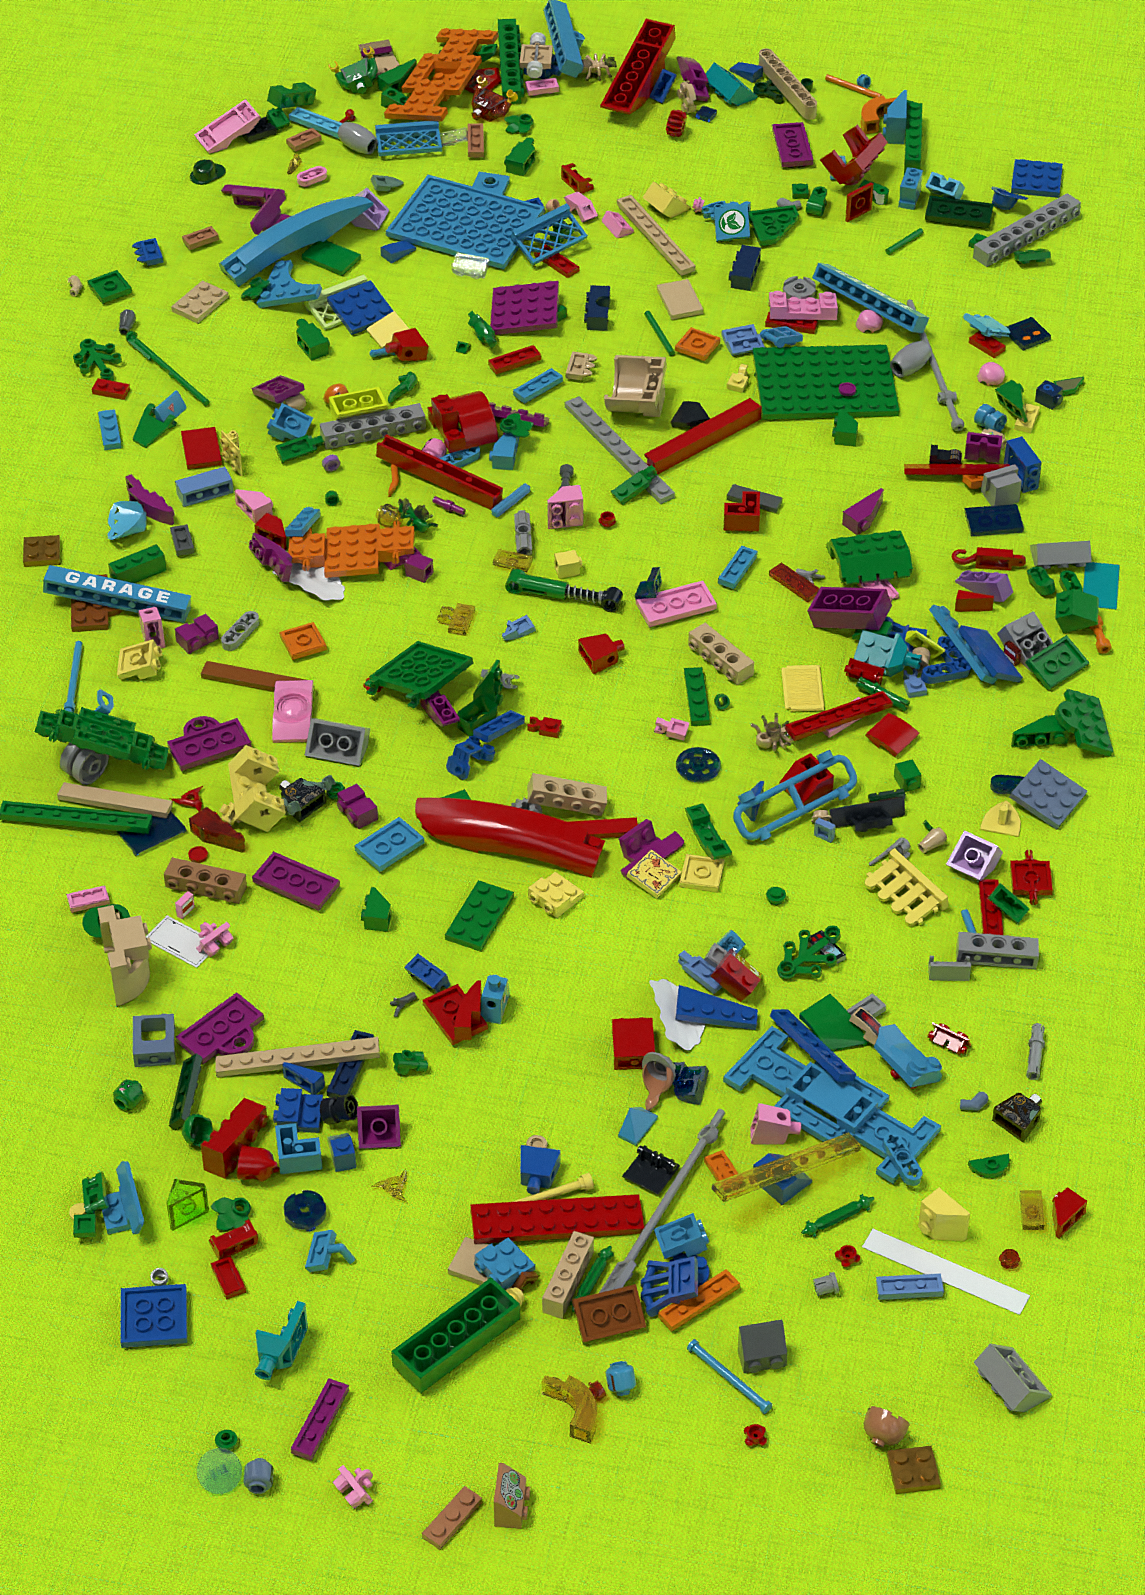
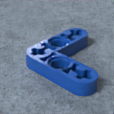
M948 636L939 637L937 644L945 649L941 656L946 663L924 667L921 680L927 684H935L968 677L971 670L969 663Z

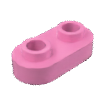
M316 166L300 172L297 175V183L300 186L308 187L327 178V169L323 166Z

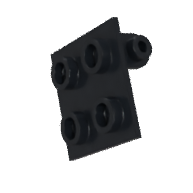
M640 1145L637 1149L639 1155L622 1177L659 1195L680 1165L675 1163L674 1159H669L662 1153L658 1154V1151L653 1152L647 1146Z

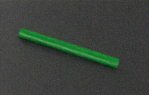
M646 311L644 315L669 356H674V349L652 313Z

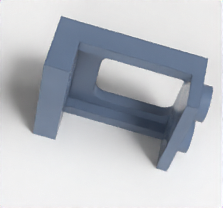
M174 1014L133 1016V1059L135 1067L176 1065ZM166 1030V1037L163 1040L143 1041L141 1039V1032Z

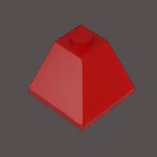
M872 182L847 194L846 222L872 210Z

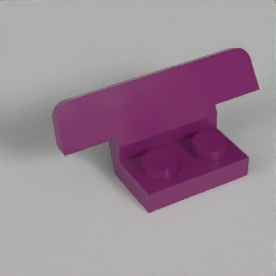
M227 184L221 191L222 193L232 194L234 204L262 207L273 191L277 189Z
M280 189L273 191L250 222L254 234L259 235L261 231H265L290 217L287 214H281L280 206L286 197Z
M645 819L619 838L623 856L631 862L621 869V874L627 878V873L651 850L664 859L668 858L683 847V838L674 831L661 840L655 836L652 821Z

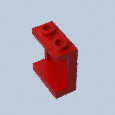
M653 1018L612 1019L614 1070L643 1069L642 1061L644 1056L649 1052H655Z

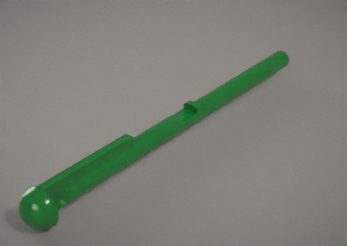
M129 331L126 334V341L146 359L155 361L168 372L171 378L179 382L202 404L207 406L210 403L197 389L139 340L135 331Z

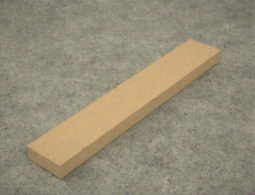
M65 782L57 794L58 800L133 813L151 814L152 816L167 818L173 807L171 800Z

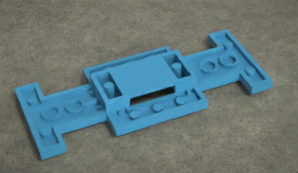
M773 1026L723 1076V1082L738 1091H741L753 1079L782 1096L774 1107L788 1109L791 1121L801 1122V1129L839 1152H842L852 1140H855L885 1159L876 1168V1174L892 1184L895 1183L900 1175L882 1147L885 1134L889 1132L898 1133L916 1159L941 1131V1125L925 1116L913 1128H910L881 1111L883 1106L889 1101V1095L858 1076L855 1077L854 1081L840 1083L835 1081L833 1076L826 1070L822 1069L817 1061L815 1063L810 1062L806 1066L780 1051L788 1041V1035ZM808 1101L835 1117L837 1124L807 1107L804 1103ZM903 1155L896 1157L900 1162L908 1161L907 1157Z

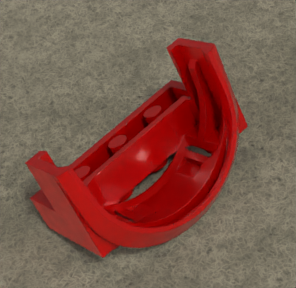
M858 124L843 134L853 157L847 164L843 162L835 150L820 158L826 170L840 185L851 186L859 183L865 176L864 174L871 169L870 166L874 163V160L885 150L884 146L888 143L881 132L868 139Z

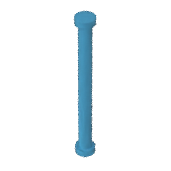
M696 1339L688 1344L687 1350L689 1352H694L760 1407V1411L763 1414L769 1412L772 1408L770 1401H765L712 1357L699 1346V1342Z

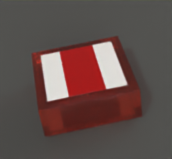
M1010 640L1005 642V655L1014 666L1019 665L1022 650Z

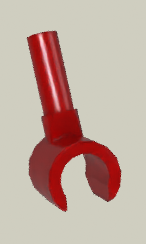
M348 109L345 112L346 117L339 122L354 121L356 119L355 112L352 109Z

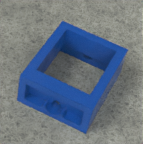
M1022 436L1007 440L1004 464H1010V466L1015 464L1018 467V477L1022 481L1021 492L1025 493L1038 489L1042 462Z

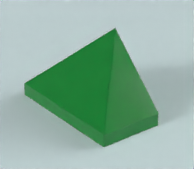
M1001 883L988 897L993 904L1016 924L1030 910Z

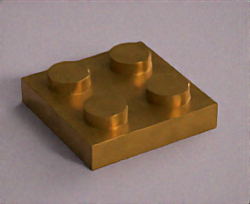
M60 535L24 537V567L60 565Z
M932 1445L887 1451L895 1494L940 1489L941 1483Z

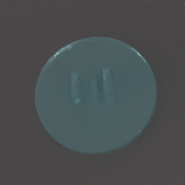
M215 1448L209 1450L198 1462L197 1478L201 1486L208 1492L214 1494L227 1493L233 1490L241 1479L242 1466L240 1460L228 1449Z

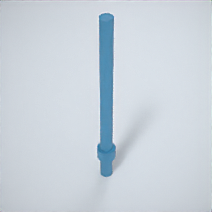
M81 641L75 642L67 702L64 703L63 709L73 713L75 712L74 699L83 645Z

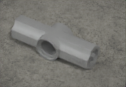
M521 510L514 514L517 555L521 558H528V556L532 555L530 514L525 510Z

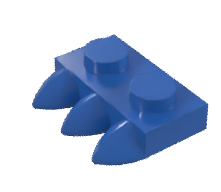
M156 238L139 241L132 245L134 249H137L134 254L140 256L137 258L138 262L147 263V266L163 263V257Z

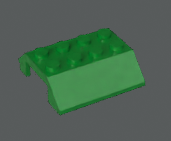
M901 530L830 539L826 544L830 557L836 556L839 563L841 583H846V585L859 584V577H861L862 583L877 581V574L880 581L894 579V572H896L897 578L910 577V574H912L913 567L910 549Z

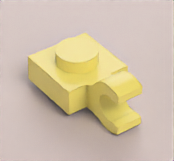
M741 364L738 374L732 373L727 382V389L743 393L749 381V377H747L748 372H746L748 365Z

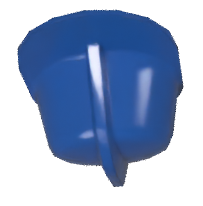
M991 187L994 190L992 203L1002 210L1013 208L1018 199H1028L1025 196L1013 194L998 187Z

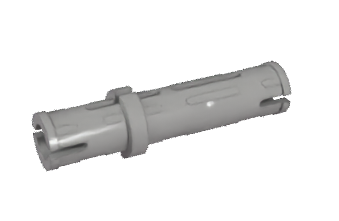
M1039 1023L1032 1025L1031 1039L1028 1042L1030 1051L1026 1077H1030V1080H1037L1040 1077L1042 1048L1045 1045L1043 1040L1045 1027L1044 1025L1041 1027L1042 1024Z

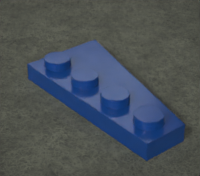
M679 985L675 1020L756 1030L757 1009Z

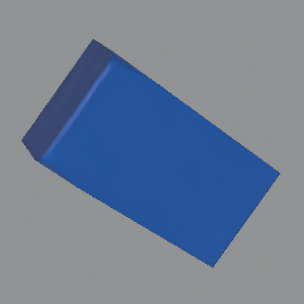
M738 62L729 69V71L752 83L763 76V67L759 65Z
M406 241L384 245L381 247V256L390 263H394L416 250V247Z
M283 1063L284 1078L305 1091L317 1095L324 1088V1074L291 1063Z

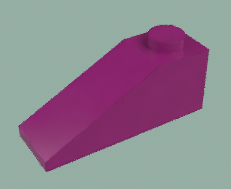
M878 489L844 510L842 525L856 535L870 528L883 503L884 489Z

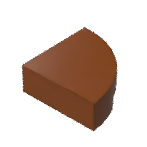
M534 1271L521 1272L511 1288L516 1287L524 1291L522 1288L528 1283L533 1284L539 1276Z

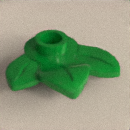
M529 114L512 115L504 118L509 123L506 128L508 133H517L519 131L523 134L528 132L530 126L533 125V119Z
M261 277L253 279L249 283L250 288L246 289L240 297L250 296L251 299L257 298L261 295L263 289L269 286L270 281H265Z
M514 413L502 420L500 430L506 434L511 433L516 437L524 438L530 435L528 431L532 429L533 422L520 420V414Z
M226 1197L216 1200L211 1205V1208L219 1214L216 1221L217 1230L227 1231L233 1227L236 1229L243 1226L245 1221L249 1219L248 1215L251 1210L248 1200L241 1197L234 1200ZM241 1206L243 1211H238L236 1207Z

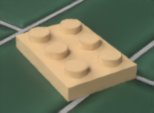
M202 280L172 305L171 309L172 312L195 323H199L229 298V294L227 291Z

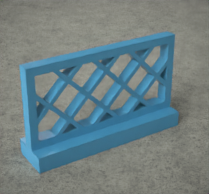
M438 121L375 125L379 156L442 151Z
M566 203L512 230L511 241L519 246L533 266L587 239L588 235L570 212L569 205ZM569 218L572 225L562 224V221ZM549 227H559L558 233L548 231ZM560 229L570 230L569 235L561 234ZM572 230L579 232L581 236H571ZM543 233L545 237L544 239L535 238V234ZM547 235L555 236L556 241L546 240ZM558 237L568 239L567 243H557ZM525 239L530 240L531 245H523L521 241ZM533 241L543 243L542 249L532 247ZM545 244L554 246V249L551 251L543 250ZM531 251L538 252L540 256L533 259L530 253Z

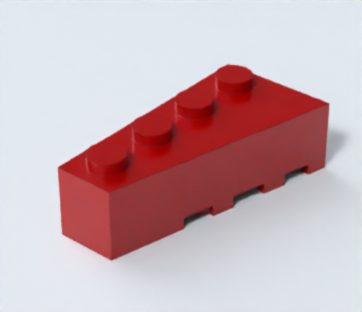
M244 1098L232 1110L230 1119H224L221 1122L220 1130H214L210 1134L211 1139L209 1142L203 1141L201 1144L204 1171L224 1179L228 1177L230 1172H234L239 1160L241 1147L249 1146L251 1142H254L260 1129L264 1128L268 1122L266 1106Z

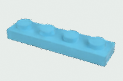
M297 107L289 114V120L339 138L337 135L338 129L343 123Z

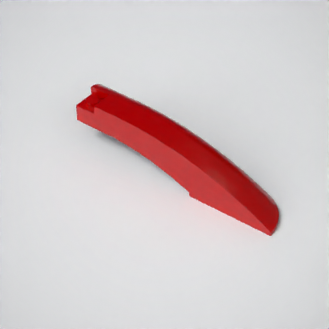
M431 797L417 798L415 803V815L421 822L422 828L439 840L478 853V851L497 852L536 859L590 878L593 876L605 840L588 835V829L513 806L468 799Z

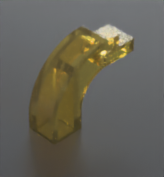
M545 1375L542 1380V1395L570 1405L575 1412L570 1423V1437L591 1444L597 1427V1405L592 1392L583 1382L570 1375L566 1382L557 1377Z

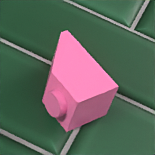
M235 490L236 505L254 523L258 522L266 513L273 515V502L262 492Z

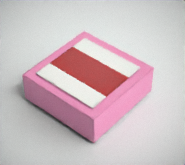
M186 892L175 903L177 917L183 919L195 907L192 893Z

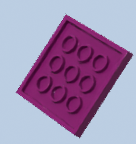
M559 281L493 288L490 326L495 331V335L557 328Z

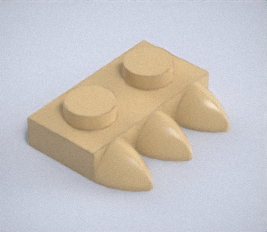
M572 352L566 370V378L583 380V378L591 376L593 373L590 369L595 367L591 362L596 361L597 357L588 353Z

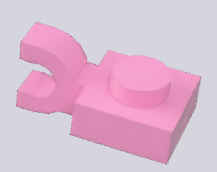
M657 717L654 733L662 734L666 732V736L684 741L689 729V722L671 718L669 722Z

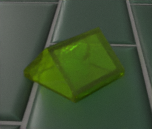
M174 1179L167 1200L169 1224L172 1231L209 1212L207 1191L204 1183Z

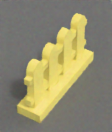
M895 848L889 852L888 862L886 860L882 861V866L874 873L868 872L866 874L865 887L869 890L878 887L880 889L878 898L882 902L890 899L894 901L891 905L893 913L900 914L903 911L906 912L905 924L907 926H914L917 923L921 925L923 918L928 914L938 912V908L944 911L948 907V896ZM891 875L895 877V879L887 885H884L882 883ZM906 887L908 889L901 897L896 896L903 888ZM919 899L922 903L912 910L909 906Z

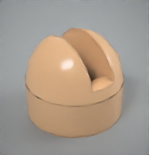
M551 199L546 204V209L549 212L560 207L557 199Z

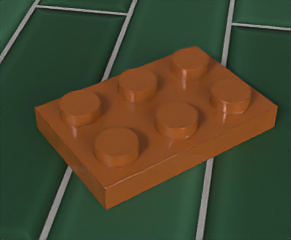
M636 1284L572 1300L582 1343L646 1327Z

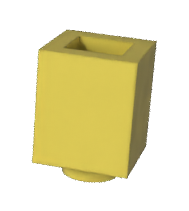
M575 550L554 554V567L558 578L580 575L582 559L577 556Z

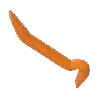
M391 464L392 482L389 487L388 497L392 495L399 484L398 467Z

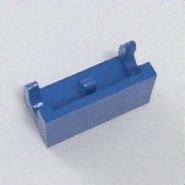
M418 953L404 967L408 974L421 980L432 988L435 993L441 992V986L446 989L450 986L447 974Z

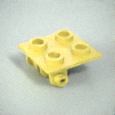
M222 430V439H220L223 447L222 457L225 462L231 465L233 471L243 476L238 433L235 430H231L228 434H225Z

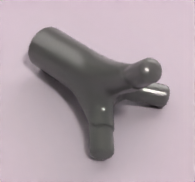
M414 992L401 998L395 997L394 1001L390 1002V1005H397L394 1017H398L400 1010L406 1004L417 999Z

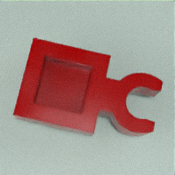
M530 717V724H527V730L529 732L539 731V735L558 738L562 727V720L548 717L539 720L537 717Z

